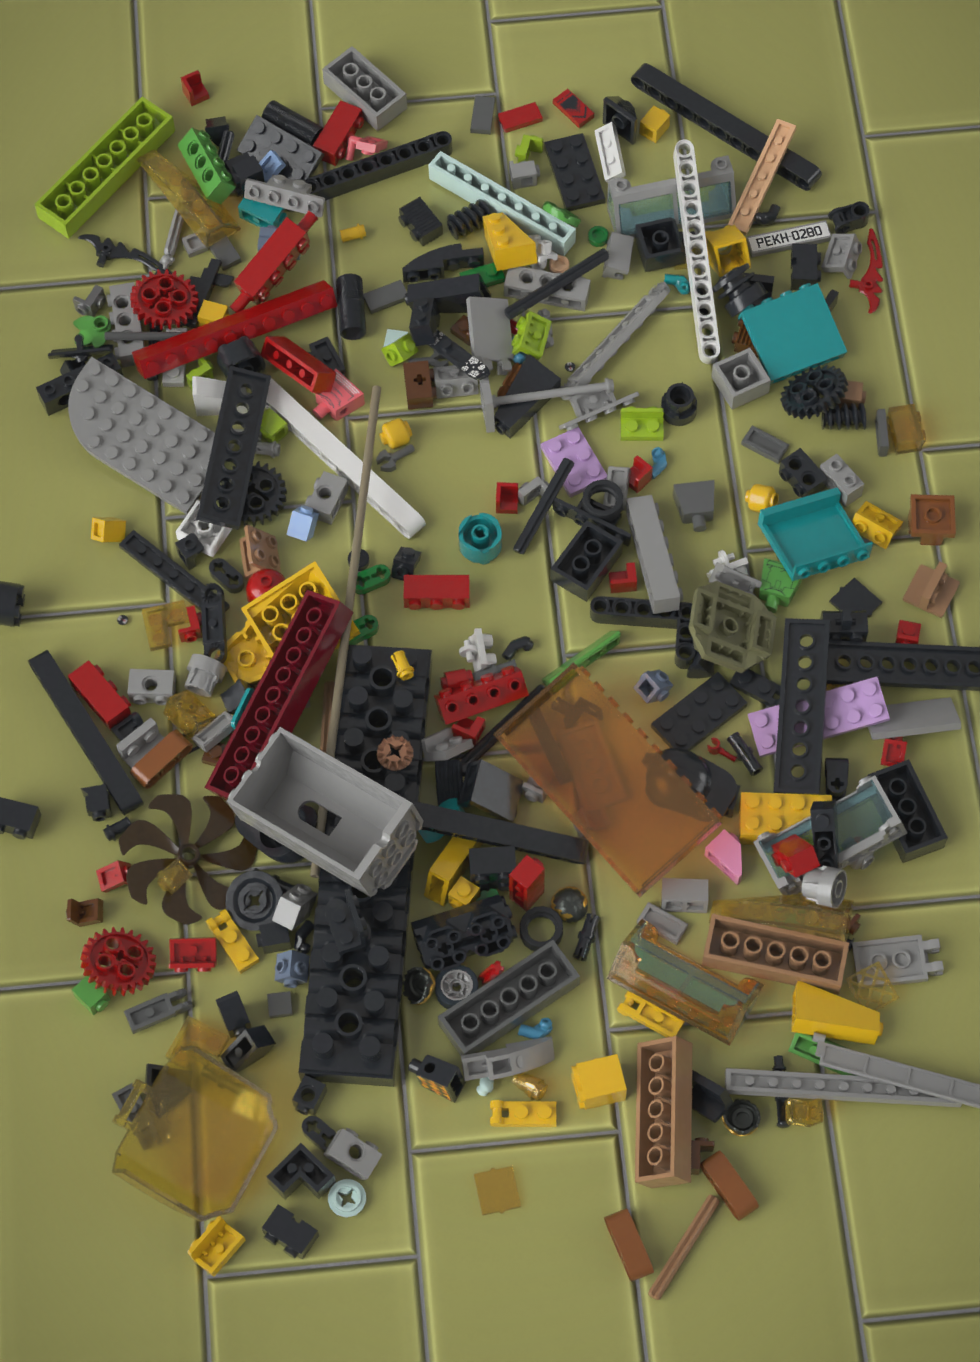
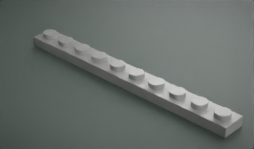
M726 1068L725 1089L728 1094L944 1107L962 1106L961 1103L861 1076Z

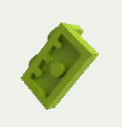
M531 311L525 316H521L516 325V328H518L517 334L511 343L513 346L512 354L516 355L521 351L539 360L543 356L552 321Z
M633 406L621 408V441H663L664 409L654 406L648 408H636Z

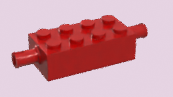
M308 210L298 224H295L286 217L234 280L235 285L241 292L232 305L229 306L235 313L244 310L250 301L256 305L261 302L264 303L269 298L271 289L274 286H279L283 281L284 273L294 268L300 254L304 255L310 247L307 232L318 221V217Z

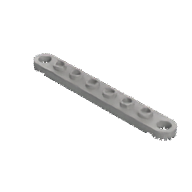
M666 282L657 283V286L654 285L651 288L652 290L649 291L648 295H645L574 371L567 379V383H564V386H561V388L587 385L591 382L594 374L603 369L605 362L618 352L617 349L630 339V335L643 325V321L656 311V307L669 294L670 288ZM575 395L563 396L561 398L562 400H569L570 397Z

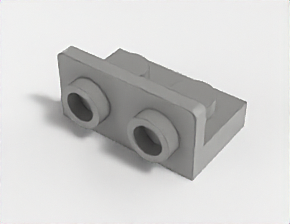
M855 233L832 234L822 264L824 272H843L847 279L852 278L853 272L857 267L859 254L862 252V244Z
M455 365L433 367L438 399L476 395L479 393L478 380L469 377Z
M149 718L119 742L116 747L119 756L132 769L164 737L159 733L157 723L152 718Z
M445 728L421 740L426 762L448 760L473 748L472 739H462V736L453 737L451 728Z

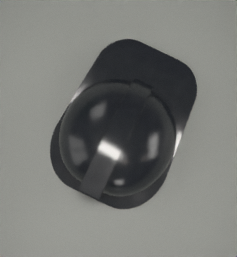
M668 748L659 752L656 756L646 753L642 760L643 765L648 769L646 773V795L658 807L686 815L701 822L712 823L722 819L737 794L736 781L728 771L692 751L682 748Z
M304 804L299 810V817L302 821L316 828L318 815L312 807ZM237 815L235 816V825L239 833L271 859L285 864H294L305 859L240 820Z

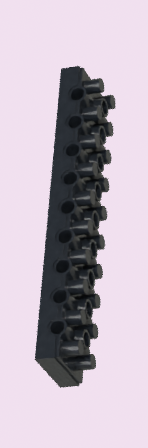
M349 645L334 758L399 796L420 802L424 760L421 740L426 738L432 650ZM400 650L405 652L409 665L414 668V676L405 681L398 678L397 668L391 659V655ZM380 683H389L386 686H378ZM378 723H384V724H385V726H383V727H379V728L373 727L375 724H378ZM392 735L395 737L403 736L404 739L410 741L413 748L411 763L404 769L396 771L384 768L377 758L378 745L382 743L384 738H390ZM390 747V755L392 756L395 754L400 758V749L395 750L394 748ZM374 764L381 765L378 769H369ZM330 811L327 812L325 834L330 836L342 819ZM415 850L388 888H378L377 893L372 897L357 898L360 906L359 910L361 916L365 919L369 937L365 938L366 947L339 955L324 910L347 903L345 890L349 889L351 896L357 895L360 891L320 867L318 903L314 919L313 949L309 966V988L305 1005L304 1036L301 1043L298 1071L300 1081H302L304 1075H307L320 1082L394 1087ZM354 978L362 981L357 987L346 985L348 981ZM348 1023L358 1026L353 1032L347 1033L342 1031V1028Z

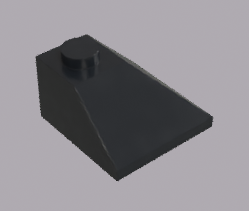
M619 96L605 97L603 99L602 123L604 125L610 122L615 124L617 134L634 145L636 143L637 131L635 108L629 101Z

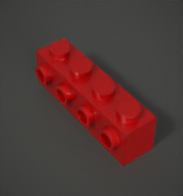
M266 336L261 351L263 358L310 392L315 394L331 392L337 375L335 371L287 337Z
M507 666L502 668V672L497 674L487 673L482 675L480 680L474 682L468 680L460 683V687L440 690L439 694L434 695V699L441 720L447 725L529 696L522 671L517 666Z

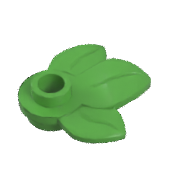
M87 315L73 321V325L80 330L79 333L84 335V346L92 344L94 348H99L105 344L107 340L104 339V333L110 332L112 328L110 320L103 315L96 317Z

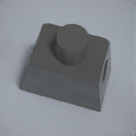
M714 480L673 485V499L681 521L684 524L693 523L695 532L705 531L707 529L706 522L713 520Z

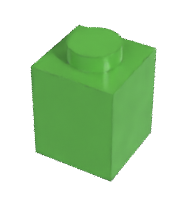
M86 976L72 989L75 998L95 1015L97 1012L103 1011L111 999L108 992L104 993L102 986L95 989L96 982L88 983L89 976Z

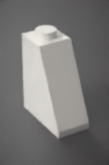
M192 376V395L197 416L219 415L226 381ZM246 387L240 389L241 392L245 395L251 394L247 393ZM244 406L237 407V411L240 413L248 412Z

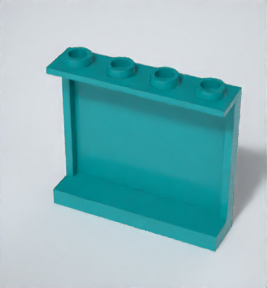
M807 283L793 293L791 290L786 291L774 300L772 297L767 298L761 302V305L755 307L753 304L749 305L738 316V320H743L762 367L771 380L770 385L801 374V371H809L810 367L814 369L818 365L822 366L843 358L847 353V349L818 283L814 285Z
M838 487L760 510L757 524L792 581L805 579L814 574L825 573L828 570L845 567L850 563L870 558L873 542L865 543L839 503L841 492Z

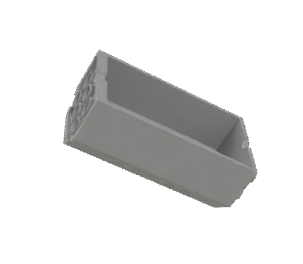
M279 727L277 732L273 733L269 738V743L264 750L256 756L255 763L257 765L255 768L247 770L243 774L241 782L230 792L226 802L240 820L366 895L372 897L377 893L378 888H388L408 861L418 843V840L415 839L416 831L421 830L423 819L414 804ZM314 802L342 818L330 836L300 819L299 810L304 804Z

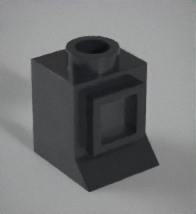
M106 784L81 788L85 797L88 816H92L93 821L100 822L112 817L109 792L107 791Z

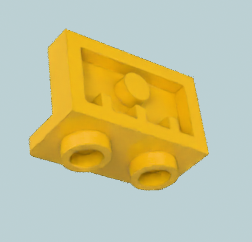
M868 501L859 508L852 520L853 525L861 536L884 549L888 548L892 538L903 525V521Z

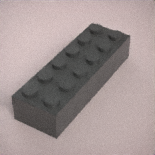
M552 940L438 1016V1025L460 1056L479 1053L580 985V975L555 941Z

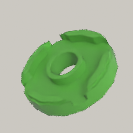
M545 201L542 209L574 227H578L581 222L578 216L558 207L550 201Z

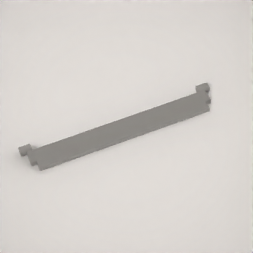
M816 1032L813 1034L812 1041L817 1042L815 1056L820 1057L819 1065L980 1109V1084L824 1042L826 1035Z

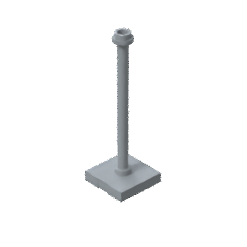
M488 377L479 380L481 406L487 433L495 432L494 408H497V405L606 391V394L614 392L613 379L605 378L602 383L495 397V395L491 394Z

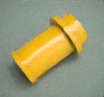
M359 223L355 227L339 230L343 243L357 238L362 240L366 236L364 225H359Z
M400 650L393 653L394 655H391V659L397 668L398 678H401L403 681L411 679L414 676V668L409 665L405 652Z

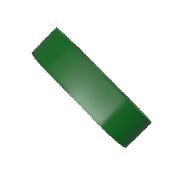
M379 564L359 572L357 581L361 580L365 586L361 587L356 583L355 593L363 595L387 585L391 579L390 569L386 565ZM381 572L382 575L384 574V578L381 579L380 576H377V573Z
M364 615L353 621L361 634L351 639L349 645H356L377 634L379 625L375 616ZM365 623L372 625V629L365 627Z

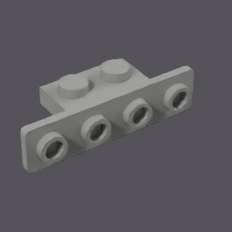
M273 175L267 183L249 178L245 182V199L304 214L309 210L320 218L323 216L325 204L324 197L310 194L312 185L305 183L303 180H292L283 175Z
M606 391L577 394L570 397L569 401L577 418L559 425V429L566 428L567 431L579 427L577 422L584 419L586 423L598 418L596 414L602 411L606 415L617 410L615 406L623 403V406H627L636 402L634 397L639 396V393L637 391L617 401L613 392L606 394Z

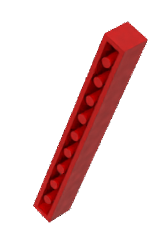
M325 280L133 351L132 355L137 371L144 379L216 353L221 345L229 344L242 336L252 339L337 307L333 287Z

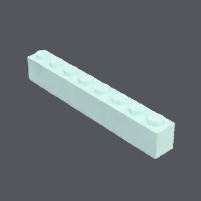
M440 151L428 165L430 180L470 203L475 204L476 200L481 199L486 203L491 214L503 212L528 236L536 234L541 236V240L551 241L552 250L565 256L575 244L576 228L552 216Z

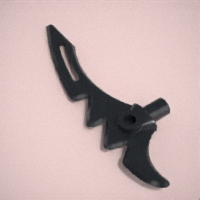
M83 234L78 237V239L86 240L93 244L96 249V256L99 257L96 265L101 268L105 266L107 260L129 258L142 262L154 271H157V269L165 271L163 264L136 248L129 252L122 242L115 246L110 238H106L102 243L98 235Z

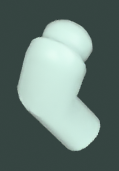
M488 1077L480 1078V1085L476 1088L477 1093L481 1096H487L488 1092L491 1093L494 1080H489Z

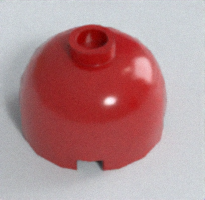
M269 568L260 569L253 573L246 585L247 601L250 603L286 580L283 574Z

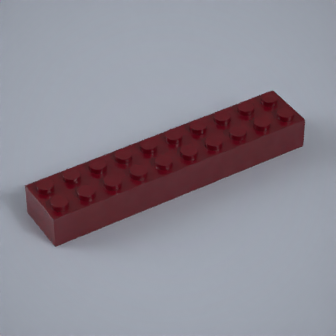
M310 590L306 591L204 788L216 796L228 800L230 792L239 785L243 774L247 770H253L257 765L255 763L256 756L267 746L271 735L277 732L279 727L292 733L354 613L342 602Z

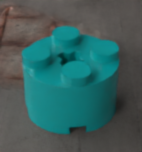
M479 513V515H469L461 522L458 533L459 549L466 559L486 565L499 555L502 548V530L495 517L487 513Z

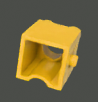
M727 225L719 230L705 232L709 265L719 277L724 276L735 267L746 263L751 268L746 237L735 225ZM728 246L725 250L718 251L719 248Z
M618 1054L595 1058L571 1066V1078L579 1109L586 1110L626 1100L627 1088Z

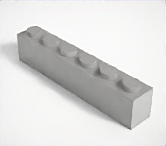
M652 495L627 498L626 515L653 614L679 610L680 601H683V592L677 586L678 574L672 568L674 564L672 553L668 554V538L663 536L662 533L664 532V524L662 519L659 520L658 503H654Z

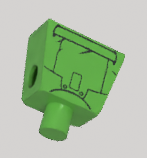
M765 558L759 599L766 601L765 607L769 612L776 613L778 605L789 606L803 579L792 581L781 562Z

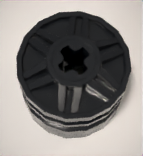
M748 263L729 271L712 288L714 293L721 288L724 289L725 292L717 297L719 300L727 296L730 298L724 308L731 317L740 313L744 308L768 292L761 281L750 284L749 281L755 275L754 271L745 277L743 273L750 268Z

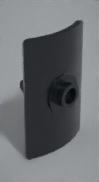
M79 333L74 338L77 348L52 350L51 353H48V358L71 357L75 358L76 362L88 361V357L92 355L113 352L114 346L113 344H107L99 348H94L93 346L84 347V335Z

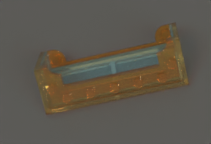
M641 919L621 943L607 979L730 1046L756 1004L764 984L752 978H744L738 985L658 942L659 932L653 924Z

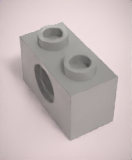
M835 454L820 465V470L828 478L826 487L828 489L838 487L841 492L840 502L844 507H847L862 496L864 483L838 454Z
M323 471L321 478L318 477L316 479L312 496L309 495L307 497L305 506L311 507L314 512L319 513V521L332 525L349 490L348 480ZM323 496H330L327 499L322 498Z
M130 669L127 692L130 702L138 705L146 703L167 705L168 703H174L177 680L174 670ZM150 686H156V689L152 691L147 690Z
M295 885L280 897L272 921L290 930L295 929L309 918L318 893L312 891L307 885Z
M342 1128L337 1131L323 1155L364 1181L369 1178L382 1154L377 1151L379 1148L369 1141L364 1143L358 1139L359 1135L349 1128H346V1130ZM351 1146L356 1147L359 1151L357 1159L352 1158L349 1154Z

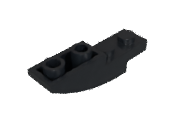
M461 243L429 251L415 258L402 268L403 283L438 280L439 278H444V271L446 270L455 271L462 268L483 266V247L462 250Z

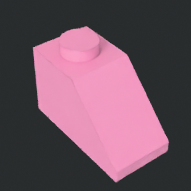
M724 829L705 847L704 856L738 885L742 878L741 844L735 834L728 833Z

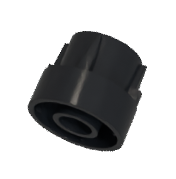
M682 382L673 384L668 388L661 400V408L664 409L663 419L674 426H684L693 421L697 412V399L690 386Z

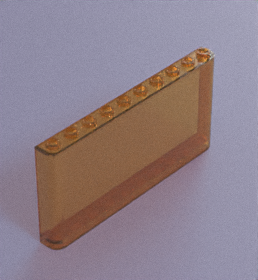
M573 662L493 735L640 898L722 825L720 821L722 816L714 807L709 809L706 806L707 799L699 791L693 792L690 788L693 784L685 775L680 777L675 772L678 768L670 759L665 761L661 757L663 752L655 743L650 745L646 741L649 738L640 727L636 730L631 725L634 722L626 712L621 714L617 710L619 707L618 703L611 696L608 699L603 694L604 688L597 681L592 683L589 679L591 674L583 666L579 668Z

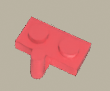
M350 136L345 159L353 161L355 148L362 150L361 153L366 155L379 153L387 148L388 140L372 136L365 138Z

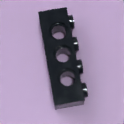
M113 352L96 359L123 376L122 368ZM85 365L36 387L39 400L48 416L68 407L72 386Z

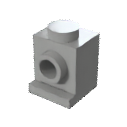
M534 160L521 161L516 164L513 161H509V175L513 190L537 185L540 169L538 164L535 165Z

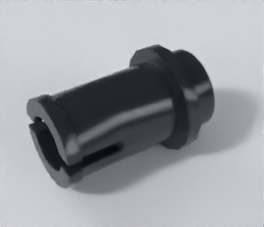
M126 816L110 826L107 824L103 832L108 841H116V838L122 835L132 823Z

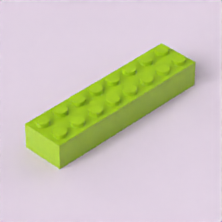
M142 96L34 204L38 218L69 239L175 132L173 116Z

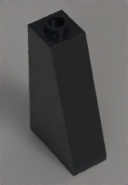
M477 273L409 284L407 293H405V302L412 310L414 300L434 297L439 313H467L466 299L468 297L491 298V293L480 274Z
M529 354L505 396L561 388V378ZM551 398L500 405L494 415L496 431L501 435L505 434L508 438H511Z

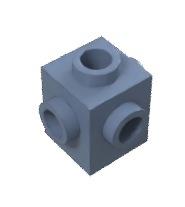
M660 669L648 670L641 675L640 680L633 688L648 704L664 701L670 693L668 691L673 687V684L669 681L668 675Z
M294 950L277 954L274 981L283 983V986L287 988H296L300 984L307 983L310 956Z

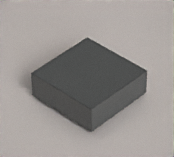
M290 991L267 994L270 1018L293 1016Z

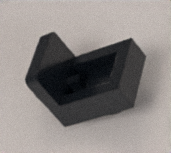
M401 546L393 559L391 577L404 581V575H414V570L421 559L422 552Z

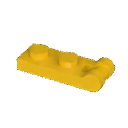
M223 909L219 912L220 915L215 918L211 917L205 922L241 974L260 961L227 910ZM225 922L227 928L220 931L218 926Z
M630 989L625 994L626 999L624 1002L620 1003L617 1011L622 1015L636 1020L666 1038L677 1036L685 1023L684 1018ZM633 1003L639 1004L637 1010L632 1008Z
M490 1101V1109L492 1110L490 1126L556 1127V1101ZM502 1111H509V1117H502Z

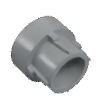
M192 654L187 666L189 674L184 687L197 695L211 697L216 683H222L227 667L211 657Z
M823 865L805 873L802 881V894L807 900L815 901L816 904L838 908L844 899L847 888V874L845 870Z

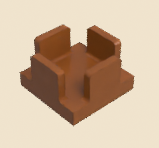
M911 494L908 534H911V537H921L920 545L940 546L944 538H955L954 495Z

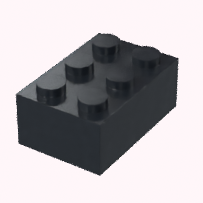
M586 520L551 567L550 580L587 602L622 555L623 541Z

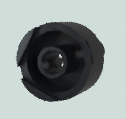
M242 336L238 340L232 341L229 344H223L218 348L217 364L226 379L230 366L258 373L261 370L264 372L266 368V363L259 350L247 336Z
M0 581V625L20 627L22 618L20 610L21 607H24L25 603L24 585Z

